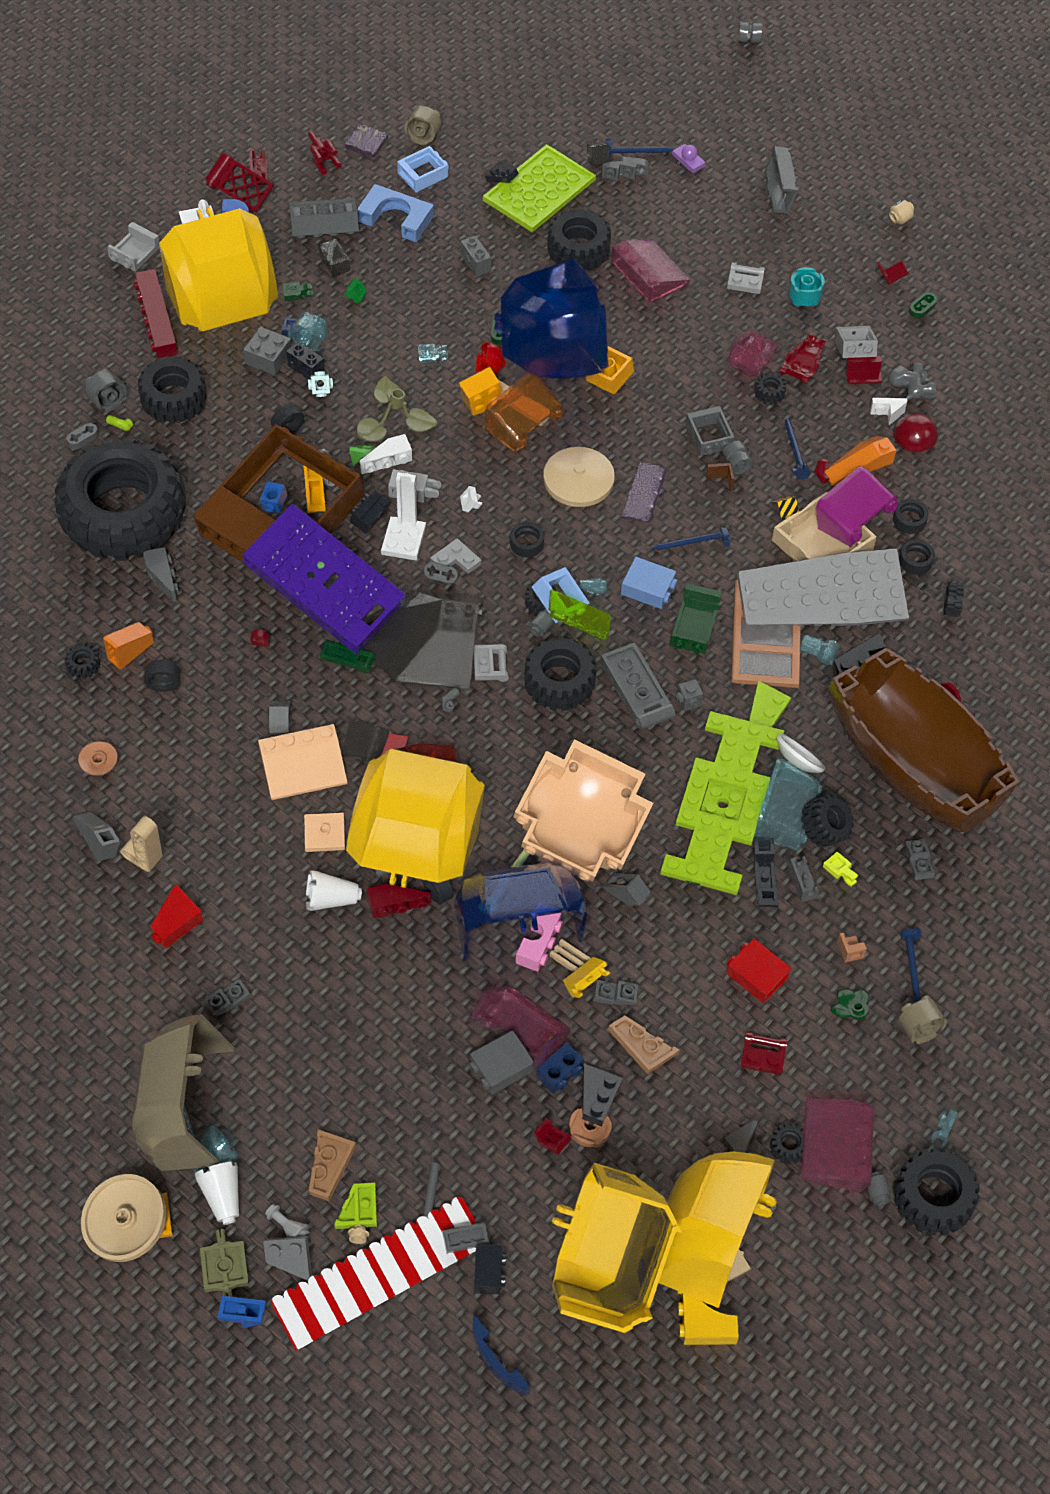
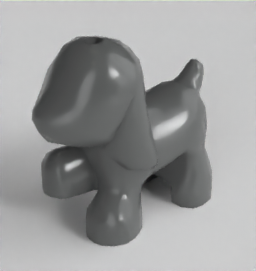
M915 363L912 366L913 371H908L904 366L898 365L889 373L888 382L891 386L895 388H908V395L905 397L907 400L920 398L934 399L936 386L934 382H929L927 371L923 372L922 363Z

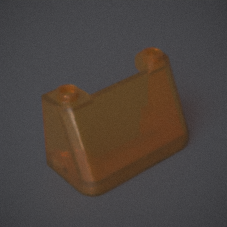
M530 371L487 405L485 409V429L516 452L519 448H523L526 445L528 432L548 417L552 420L561 418L564 408L536 373Z

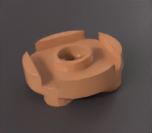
M578 1108L571 1115L569 1122L571 1138L585 1147H600L610 1136L612 1127L610 1118L606 1117L602 1127L594 1124L596 1128L588 1130L584 1125L590 1122L582 1119V1108Z

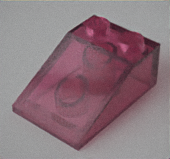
M750 330L732 344L726 362L730 363L732 367L740 368L746 374L756 377L763 371L781 344Z

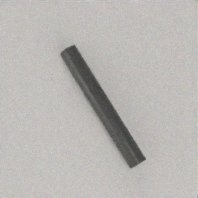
M436 1162L431 1163L423 1212V1216L427 1218L429 1212L433 1210L440 1166Z

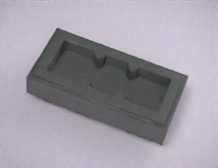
M485 1222L442 1231L446 1254L476 1248V1244H490Z

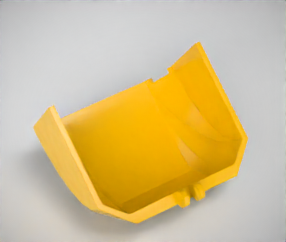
M206 207L209 217L203 218L202 211L200 209L196 210L199 220L174 226L160 241L159 246L166 289L183 325L189 324L198 327L200 331H206L267 314L274 300L278 298L274 268L262 226L258 217L239 208L213 215L211 207Z
M389 749L384 755L371 760L367 766L351 818L346 851L362 867L390 872V885H395L397 874L403 875L401 887L403 888L407 886L408 876L437 883L462 876L479 834L485 785L475 778L470 772L471 769L468 765Z
M743 1152L716 1153L698 1160L680 1174L667 1200V1204L682 1233H675L659 1280L660 1284L719 1308L733 1262L752 1214L768 1218L772 1215V1211L765 1206L773 1207L777 1203L772 1196L764 1194L775 1160ZM664 1211L660 1216L644 1254L646 1261L649 1262L651 1267L668 1221Z

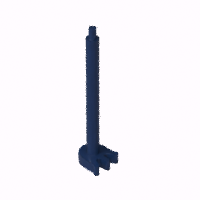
M606 139L604 147L606 157H611L612 153H669L674 150V148L612 147L611 139Z
M786 418L785 425L797 462V469L792 468L791 470L797 478L805 479L809 477L810 470L802 460L791 421H789V418Z
M721 527L720 532L660 543L652 546L651 549H657L658 551L721 538L724 547L730 546V535L726 527Z
M920 928L907 929L900 933L901 939L906 941L914 1003L921 999L913 941H920L922 937Z

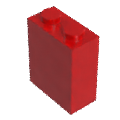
M753 939L750 943L746 942L741 947L740 953L737 956L733 955L728 960L726 974L764 1004L789 978L792 968L756 939Z

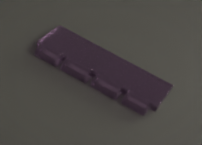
M639 463L622 518L642 522L643 520H651L653 508H655L662 481L666 474L665 468L654 464Z

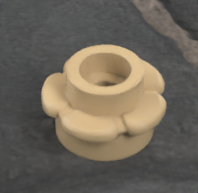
M355 1225L348 1230L349 1240L355 1244L365 1243L369 1236V1232L361 1225Z

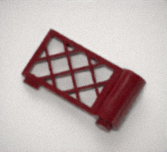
M224 152L220 154L204 179L206 181L205 185L212 190L215 188L219 189L230 197L244 202L252 214L259 211L275 186ZM237 166L240 167L242 174L234 176L233 171ZM253 175L255 182L247 184L246 177ZM243 178L244 185L236 187L235 180ZM232 181L233 188L227 190L223 188L226 182ZM266 183L268 185L267 189L260 192L259 185ZM256 186L257 193L249 195L248 188ZM245 189L246 196L239 198L237 191ZM258 197L256 206H252L250 198Z

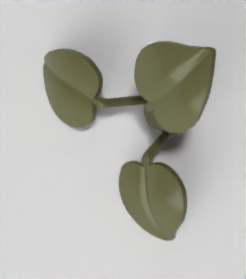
M384 376L375 387L374 397L379 403L385 404L389 402L388 408L380 423L372 418L361 420L357 426V435L369 442L382 440L387 433V430L382 425L391 408L399 409L403 407L405 416L408 417L406 425L415 432L430 430L437 426V421L421 409L414 408L408 413L407 403L404 401L405 392L391 382L387 376Z

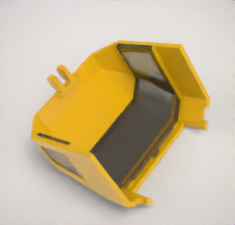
M594 1163L584 1178L574 1209L560 1204L557 1205L556 1210L570 1215L571 1219L570 1222L559 1217H554L552 1220L553 1224L567 1228L557 1257L552 1287L561 1314L625 1333L633 1329V1326L643 1321L645 1323L653 1318L649 1309L675 1233L682 1232L664 1196L641 1181L636 1175Z

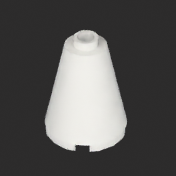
M310 870L306 887V896H308L310 902H306V908L308 911L356 904L357 900L361 899L362 890L358 888L356 883Z
M220 1163L210 1166L206 1173H203V1169L196 1172L195 1179L217 1221L223 1222V1225L236 1222L235 1218L239 1216L237 1163Z

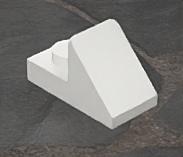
M872 398L870 414L888 415V424L890 425L905 413L907 398Z

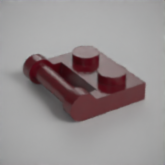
M746 1031L741 1068L782 1075L787 1039L781 1038L780 1040L753 1035V1032ZM751 1043L778 1047L779 1052L750 1046Z

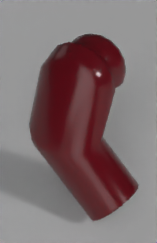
M820 459L817 462L814 471L822 484H826L830 480L825 473V470L828 468L827 466L830 464L825 459Z

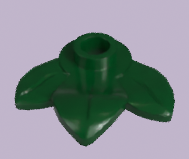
M841 989L837 991L839 1003L830 1008V1011L840 1018L852 1017L855 1020H863L869 1013L867 1005L869 997L862 989H858L855 993L848 989Z

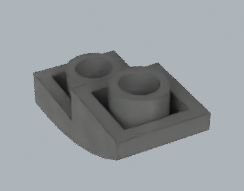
M614 161L603 163V178L618 181L619 176L631 179L636 177L637 163Z
M925 839L905 841L907 856L914 879L934 878L935 872L929 859L930 852Z
M237 979L224 990L219 988L204 999V1002L216 1017L240 1005L252 995L243 982Z
M596 980L594 983L593 1001L616 1005H635L637 1002L638 985L618 981L615 984Z

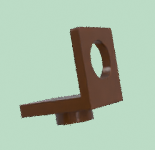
M731 463L708 464L706 478L727 477L729 488L733 490L734 475Z

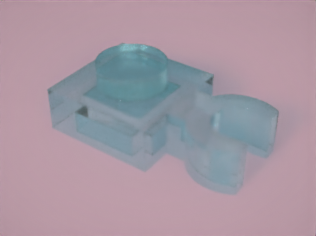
M435 344L418 345L419 363L436 362V358L448 359L447 345H441L438 348H435Z

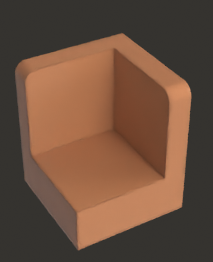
M839 933L837 944L844 962L864 958L867 950L865 943H859L856 936L845 938L844 933Z

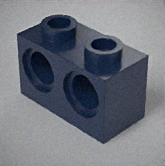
M566 1042L537 1068L536 1078L554 1094L558 1089L560 1091L563 1090L573 1076L577 1077L584 1069V1058ZM572 1061L574 1064L566 1065L564 1062ZM557 1074L559 1077L551 1078L549 1075Z

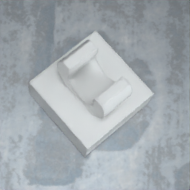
M469 486L460 496L463 511L469 512L472 508L478 509L482 505V502H478L481 495L476 493L475 487Z

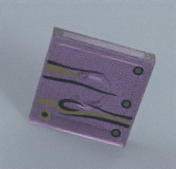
M359 124L345 143V148L375 158L387 141L388 133Z

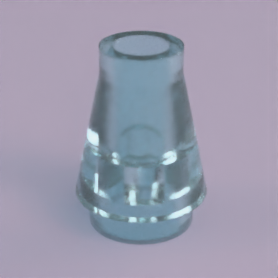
M602 577L581 579L580 590L601 596L607 592V580Z

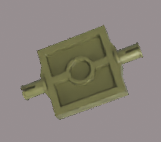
M220 1229L221 1238L219 1230L215 1231L217 1243L200 1248L205 1293L223 1291V1296L228 1295V1297H232L231 1290L236 1287L249 1285L244 1242H227L225 1240V1230Z

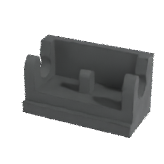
M803 856L800 862H797L796 858H790L788 871L800 903L818 899L820 897L819 889L814 883L806 857Z

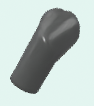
M452 688L442 696L441 703L444 711L451 712L454 709L455 704L453 700L460 695L457 688Z

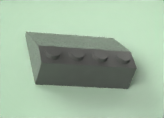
M354 198L289 203L292 235L296 236V238H304L306 235L320 237L322 234L334 236L344 232L346 234H354L359 231L358 213Z

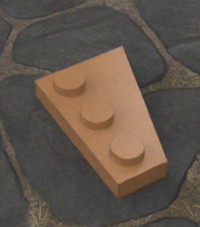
M625 1015L608 1027L610 1033L647 1074L678 1055L680 1051L674 1046L670 1047L665 1044L662 1038L646 1032V1028Z
M318 1129V1140L314 1152L315 1160L314 1167H312L309 1193L312 1196L330 1202L357 1145L356 1142Z

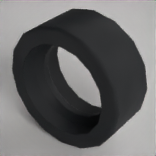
M903 500L898 504L894 512L893 522L901 532L916 534L926 527L929 512L927 507L918 500ZM911 511L918 514L921 520L909 522L904 520L900 514Z
M531 522L517 524L510 532V547L512 551L521 557H533L539 554L544 547L543 530L537 524ZM530 534L535 536L538 541L532 545H522L516 541V538L520 535Z
M910 540L901 548L899 556L900 566L910 574H924L933 565L935 558L934 549L923 540ZM913 551L920 552L927 557V561L922 563L913 562L906 554Z
M168 660L151 661L144 669V683L148 688L155 691L166 692L176 689L180 683V668L177 664ZM161 674V675H167L168 677H159V676H155V675Z
M422 879L427 892L431 894V898L438 905H442L454 897V891L449 880L437 883Z

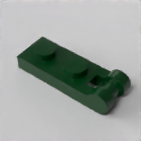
M325 641L320 653V660L358 669L366 674L370 672L371 663L374 662L376 657L373 653L364 650L355 655L346 646Z

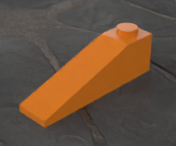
M875 436L860 442L825 470L830 479L829 483L831 486L839 484L859 466L871 472L892 464L896 449L887 437Z

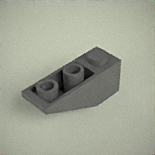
M165 547L143 552L148 577L172 602H176L175 594L179 592L177 583L172 581L175 579L174 569L169 568V565H172L170 554H166Z
M92 812L73 816L72 819L97 861L116 857L120 841L111 826Z

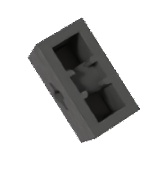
M472 236L462 240L461 256L475 276L490 272L491 256L478 238Z

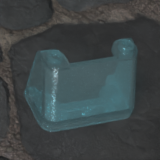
M777 758L758 817L754 837H774L775 844L800 850L801 843L805 844L807 840L806 832L802 828L803 822H801V817L803 815L801 813L809 801L814 800L816 796L820 797L823 788L820 785V780L788 761Z

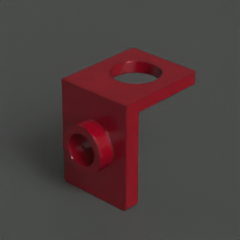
M903 261L896 263L886 270L883 269L880 262L877 263L888 285L909 274Z

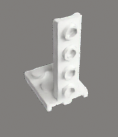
M398 472L396 477L398 517H390L381 555L417 561L426 522L417 521L416 475Z

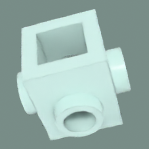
M325 371L314 372L315 375H311V379H308L309 390H312L316 397L327 396V393H330V389L333 388L332 378H329V374H325ZM319 380L324 382V385L321 387L317 385Z

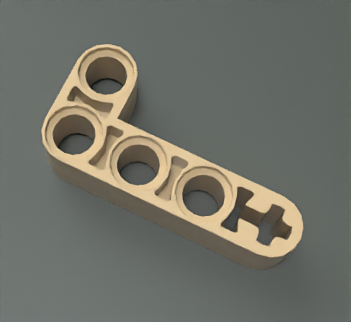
M143 816L130 831L131 839L120 852L127 860L150 872L162 858V850L157 825L150 818Z

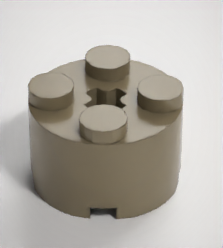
M417 106L405 122L406 134L408 133L411 137L410 139L420 145H426L433 141L441 129L440 113L426 106Z
M924 996L914 1004H906L901 1009L902 1014L899 1017V1024L912 1043L916 1041L917 1044H922L937 1036L936 1031L939 1028L943 1030L947 1025L946 1018L930 996Z

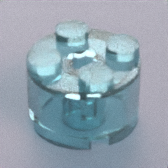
M303 312L288 330V338H291V342L292 340L294 343L299 341L312 351H316L328 336L327 323L322 317Z

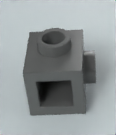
M696 679L678 684L676 699L683 711L698 708L702 705L703 693Z

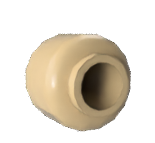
M901 200L891 206L889 217L895 224L902 225L913 218L914 206L911 202Z

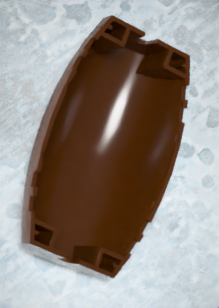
M885 648L864 660L857 673L858 667L855 665L834 677L829 686V699L845 732L861 756L896 793L938 822L959 832H968L993 814L1018 785L1019 781L1009 762L1005 763L1001 757L1002 751L999 747H994L991 743L992 737L969 710L933 678L931 680L927 679L921 674L922 670L920 668L913 669L906 664V659L895 652Z

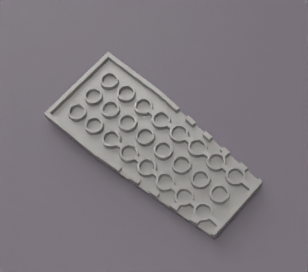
M897 549L843 553L739 571L737 574L746 627H749V625L804 626L814 624V626H822L823 624L843 626L906 621L909 619Z

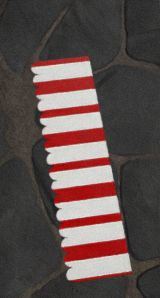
M455 1197L452 1200V1206L445 1203L441 1205L440 1212L438 1210H431L428 1218L421 1216L417 1219L416 1224H406L405 1232L402 1229H397L393 1232L392 1237L384 1236L381 1239V1245L378 1242L371 1243L369 1251L367 1249H360L357 1252V1258L350 1255L346 1257L345 1264L336 1262L332 1270L328 1268L322 1270L320 1277L317 1275L311 1276L308 1284L306 1282L298 1283L296 1291L291 1288L287 1289L284 1292V1298L281 1295L274 1296L271 1304L295 1350L304 1347L475 1252L476 1248L446 1254L442 1231L477 1224L463 1198Z

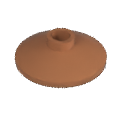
M100 741L86 745L78 757L81 769L87 774L95 776L110 772L115 767L118 759L115 748L109 743Z

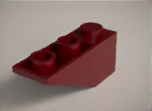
M389 884L366 888L367 899L373 918H384L389 914L405 913L411 909H422L431 905V894L429 892Z

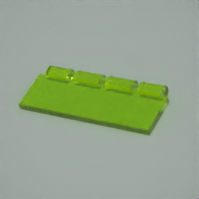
M553 589L550 590L548 610L551 611V618L606 640L607 635L610 633L611 614Z

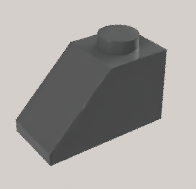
M613 873L602 886L604 890L627 905H641L651 892L638 874Z

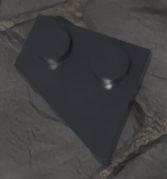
M505 159L497 166L491 168L490 172L485 175V178L489 182L509 183L519 173L517 168Z

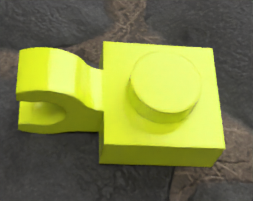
M836 852L824 862L823 867L836 879L842 876L844 881L851 887L857 882L855 879L858 875L850 870L852 864L840 853Z

